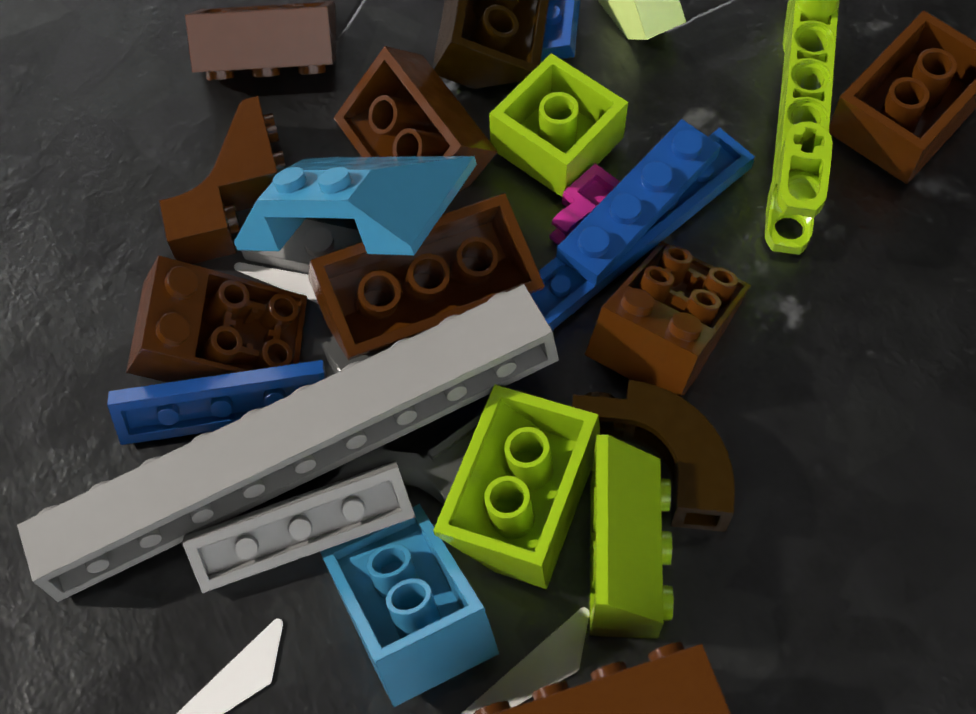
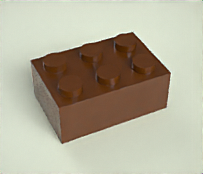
M923 10L839 97L829 126V133L905 184H908L976 109V42Z

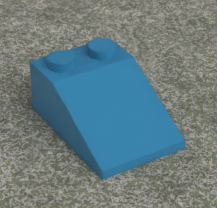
M420 504L413 507L415 518L320 551L393 707L499 654L484 606L442 539L434 535V526Z

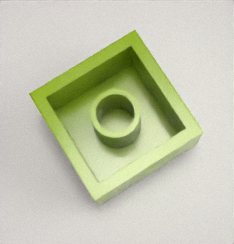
M551 53L489 113L490 142L498 151L497 154L563 197V192L592 165L595 163L598 165L624 138L628 102Z

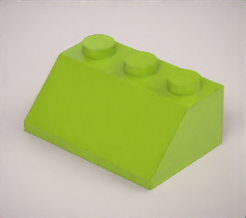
M494 384L434 527V535L493 572L547 589L592 469L596 435H600L599 414Z
M596 435L590 476L589 636L658 639L664 621H672L673 587L663 585L662 565H671L672 533L671 531H662L661 512L670 511L671 482L669 478H661L660 458L610 435Z

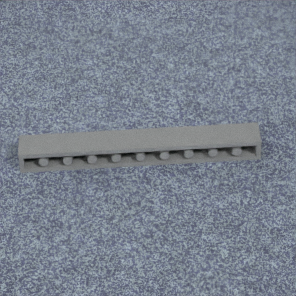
M523 284L511 291L498 293L487 302L460 315L449 316L439 325L412 338L401 339L390 348L372 357L350 363L340 372L313 385L302 386L291 395L264 408L251 410L243 415L241 419L214 432L203 433L195 437L190 443L163 456L150 458L143 462L140 467L115 479L97 483L89 491L60 505L49 506L41 510L37 516L17 525L32 581L57 602L68 598L182 543L184 535L236 517L491 394L494 384L505 387L559 361L553 331Z

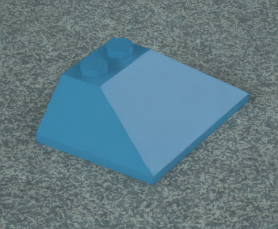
M475 156L304 158L274 176L273 182L255 202L234 240V244L237 250L280 251L306 218H346L355 220L367 254L415 255L476 167Z

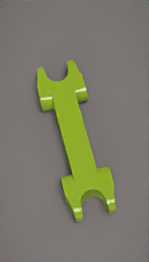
M788 0L783 36V50L785 54L773 175L767 196L765 240L769 248L775 252L800 255L807 248L813 233L814 217L820 213L827 198L833 144L829 133L840 0ZM783 218L794 219L803 227L802 235L796 239L784 238L776 231L775 224Z

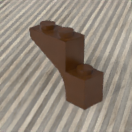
M258 96L247 98L238 105L214 168L209 176L198 186L183 194L159 200L167 242L175 260L195 264L237 254L233 234L239 233L241 230L237 211L253 208L257 199L273 182L274 176L286 169L283 152L273 153L271 143L280 141L273 113L263 115Z

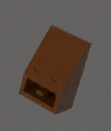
M662 241L602 306L585 356L633 381L656 385L682 398L696 380L751 285L738 279L734 273L727 269L713 267L693 257L683 247L669 245Z
M158 255L143 282L126 373L168 383L298 364L307 296Z

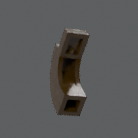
M633 380L628 382L626 399H618L609 393L599 391L589 392L585 395L573 394L572 407L599 414L600 435H610L621 441L635 443L660 458L672 484V527L726 532L734 514L735 488L732 464L721 437L699 410L671 391L656 385Z

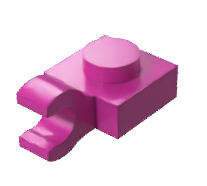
M596 163L592 165L563 192L562 204L566 208L553 218L551 224L557 229L550 234L549 238L559 245L620 181Z

